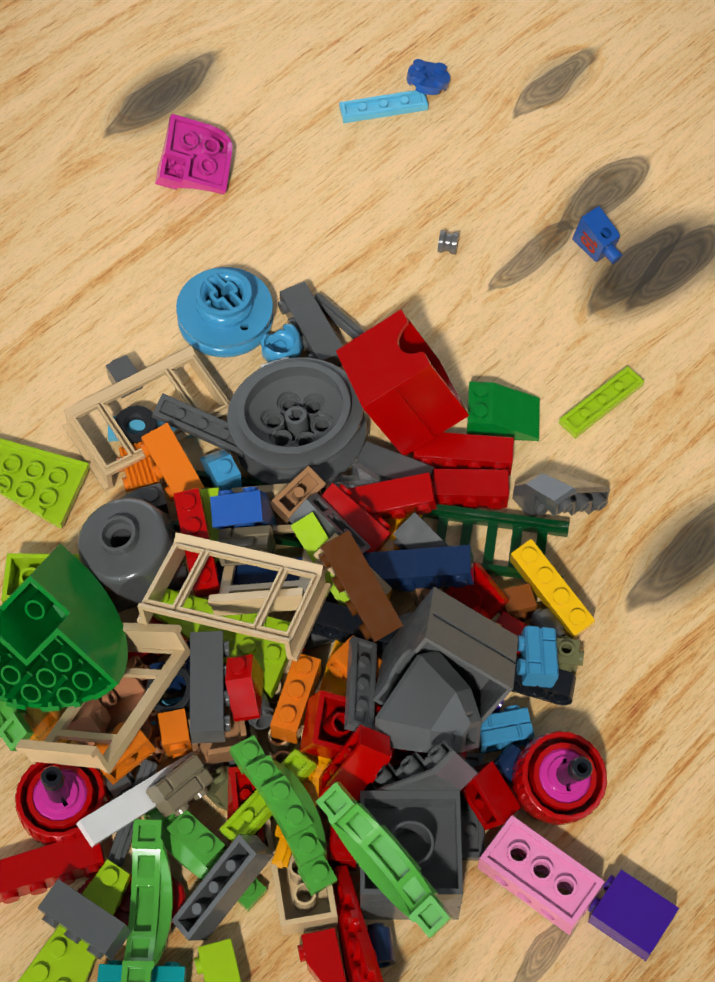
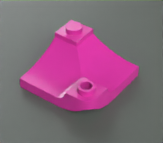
M171 114L158 164L155 184L177 190V188H188L224 195L232 157V142L230 138L217 127Z

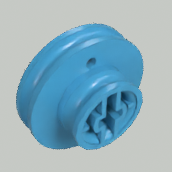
M219 267L203 271L195 275L183 286L177 298L176 311L181 335L190 346L192 345L194 349L206 355L225 358L248 353L260 345L261 337L264 334H269L272 328L273 302L267 286L258 277L242 269Z

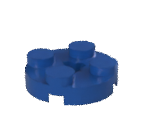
M415 59L408 69L406 80L410 86L411 83L416 86L415 90L420 93L437 95L440 93V90H447L450 75L446 71L447 66L443 63H432Z

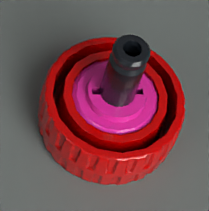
M555 731L541 735L528 743L516 757L517 760L513 765L512 774L513 791L515 792L516 799L525 812L542 823L566 825L580 821L593 813V810L598 808L601 800L604 798L607 788V770L604 760L593 744L580 735L568 731Z
M42 762L32 764L27 769L17 785V792L15 794V808L23 828L29 836L43 846L63 842V840L69 841L75 839L76 836L83 835L77 826V822L109 803L108 789L97 768Z

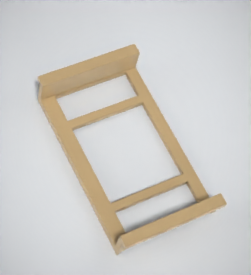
M192 345L64 409L67 423L63 425V428L85 462L89 463L91 471L104 491L114 487L112 475L146 458L141 448L135 451L105 406L106 404L166 375L184 402L200 410L174 373V370L189 363L220 406L208 414L219 419L227 416L230 402L199 360ZM96 409L99 410L128 454L109 465H106L77 420ZM179 429L173 431L178 441L190 435Z
M289 483L250 487H258V490L267 493L271 503L272 499ZM246 487L232 488L231 490L233 492H243V488ZM292 524L271 527L274 535L294 533L291 528ZM304 549L302 560L312 562ZM236 565L224 566L219 594L209 595L208 604L212 607L214 615L218 616L259 613L273 582L233 585ZM300 576L299 580L284 581L270 612L297 610L311 579Z
M176 532L171 549L145 597L138 604L140 615L137 618V622L147 625L153 614L157 613L285 644L287 659L298 661L331 589V584L326 583L324 567L321 564ZM185 550L199 553L173 605L160 602L185 556ZM209 556L279 571L253 624L183 607ZM292 574L310 578V583L287 632L264 627L263 625L287 575Z
M122 623L123 631L126 634L128 652L171 654L161 670L126 668L123 677L154 679V681L117 734L66 730L82 707L74 708V706H70L44 741L21 739L15 747L16 750L24 752L32 764L42 762L99 768L110 774L190 655V649L180 634L182 630L181 625ZM62 739L110 745L102 755L97 746L57 743V741Z

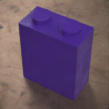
M621 869L616 877L611 874L603 886L606 893L602 899L596 897L589 907L588 911L592 914L588 923L644 961H647L675 917L679 907Z

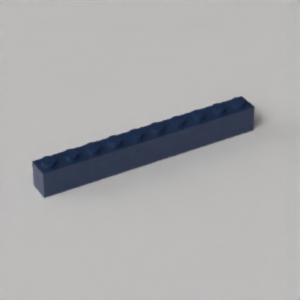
M470 545L366 552L363 554L369 566L392 590L409 592L419 588L432 590L433 587L437 589L447 586L463 588L467 585H474V556ZM303 557L294 558V559L302 560ZM218 563L217 569L221 583L224 566ZM236 565L233 585L274 582L279 571L252 565ZM288 574L285 581L299 580L300 576ZM329 591L327 597H334V595Z

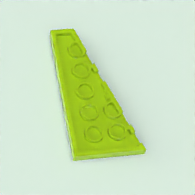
M166 589L160 602L173 605L179 592ZM189 595L183 605L184 608L214 615L207 599ZM157 613L153 614V617L163 624L181 625L182 630L180 633L189 642L190 632L223 631L224 641H229L230 657H225V665H227V658L253 654L264 672L263 691L266 695L273 698L289 660L286 656L285 644ZM258 613L226 615L222 617L253 624ZM268 616L263 626L287 632L291 622Z

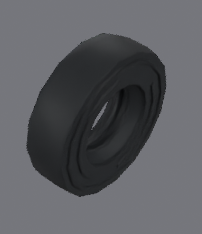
M129 406L121 410L115 419L132 445L142 442V436L158 428L157 419L152 418L153 412L144 406ZM133 420H141L145 423V429L140 433L134 434L127 430V425Z

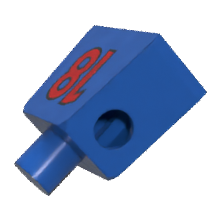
M599 206L581 217L572 240L596 262L606 257L614 264L623 256L616 248L620 234Z

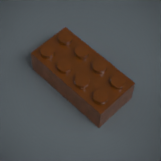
M349 530L320 546L322 553L318 554V557L326 570L331 568L335 577L331 580L339 593L345 592L349 599L345 604L353 617L358 615L362 624L358 627L366 640L371 638L373 642H376L404 626Z

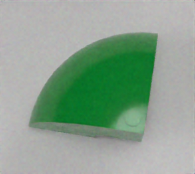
M60 543L0 606V701L6 702L8 707L21 710L31 707L40 708L42 712L60 711L63 707L74 706L76 708L92 699L97 700L120 683L128 660L127 639L120 616L99 581Z

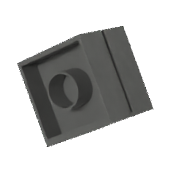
M433 587L403 624L404 626L398 630L384 647L373 701L383 706L416 656L438 651L470 686L482 724L513 690L518 636Z
M460 790L360 791V803L367 808L380 825H385L421 867L422 870L420 872L438 892L436 894L438 899L454 916L451 920H459L463 898ZM360 867V909L364 920H410L379 890Z

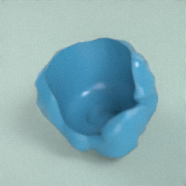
M284 324V330L279 329L273 334H264L261 337L262 356L268 363L287 356L288 358H299L302 352V339L294 325Z

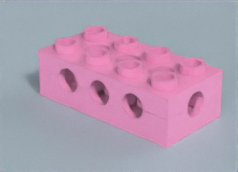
M511 815L481 855L478 863L479 870L568 935L575 929L601 892L605 883L604 880L513 815ZM518 855L523 858V861H516L511 856ZM535 872H542L546 877L539 878L535 875ZM564 888L568 890L570 894L563 895L558 891V889Z

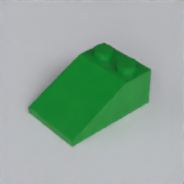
M469 381L467 400L469 416L467 417L466 434L512 437L514 440L539 441V397L494 382Z

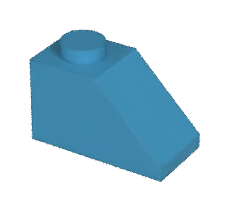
M221 449L200 457V461L214 488L219 487L220 491L242 487L241 474L231 454Z

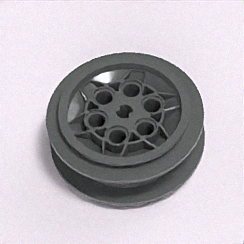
M289 358L270 363L248 376L237 388L230 401L227 413V423L231 438L237 448L243 453L242 458L237 456L240 464L252 477L267 485L290 483L307 466L327 483L340 476L352 466L360 455L366 440L367 428L363 408L346 372L332 363L314 358Z

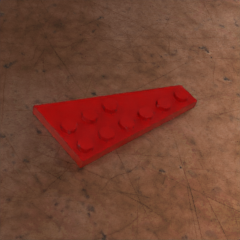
M347 865L336 866L333 872L338 880L332 887L338 916L337 928L347 982H384L377 962V954L375 949H373L353 887L352 876L349 874Z

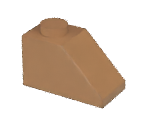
M307 466L272 499L270 503L271 508L288 523V519L308 497L318 493L326 483Z

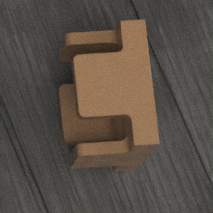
M230 706L225 707V715H230L231 731L225 732L226 742L192 744L193 755H197L203 765L233 761L234 759L229 752L230 747L247 739L245 722H235L233 720ZM187 712L188 724H189V730H190V712Z

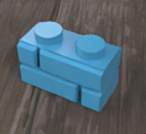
M526 626L521 635H518L517 651H520L521 659H518L517 674L522 675L523 686L538 685L539 687L551 688L559 677L556 630L554 628Z
M512 705L506 707L502 712L494 713L493 711L481 724L480 753L504 750L509 744L517 747L526 746L534 740V731L528 708Z

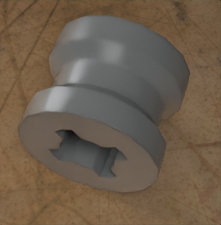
M441 230L437 252L443 253L448 251L452 255H456L459 232L447 233L446 230Z

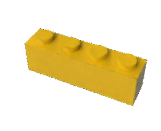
M532 539L511 553L510 562L527 584L530 583L531 589L545 607L549 608L565 627L564 631L569 637L575 640L594 625L596 620Z

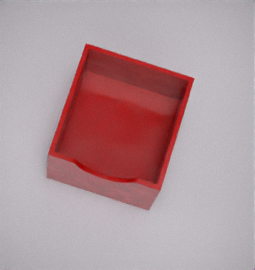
M402 309L336 350L362 408L404 456L435 438L434 435L443 433L469 416L441 361Z

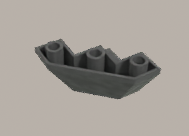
M541 473L526 478L515 485L512 499L530 517L542 516L548 510L554 517L561 512H569L572 516L578 511H585L589 515L595 510H602L608 504L610 489L607 486L566 473Z
M433 651L419 654L413 660L375 717L374 730L390 736V748L429 753L434 746L440 745L445 740L457 753L479 748L481 718L470 686L440 652Z
M444 740L440 745L434 746L429 751L426 759L415 751L412 755L402 760L398 769L389 762L379 770L375 781L370 784L376 791L462 790L479 772Z

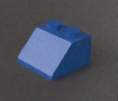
M258 487L243 488L241 493H234L233 490L219 491L218 496L210 497L213 528L220 530L258 525L276 526L268 495L258 490Z

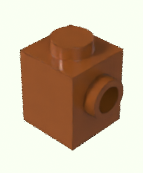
M530 583L501 589L509 599V602L498 612V615H501L504 611L519 621L524 622L536 611L537 604Z

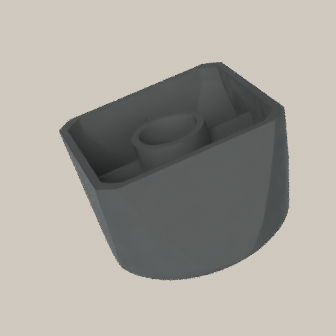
M121 498L100 506L86 519L78 536L77 549L81 563L99 581L112 600L117 612L120 613L138 606L142 602L174 543L176 532L170 515L146 501L136 498ZM184 558L167 589L180 590L189 574Z

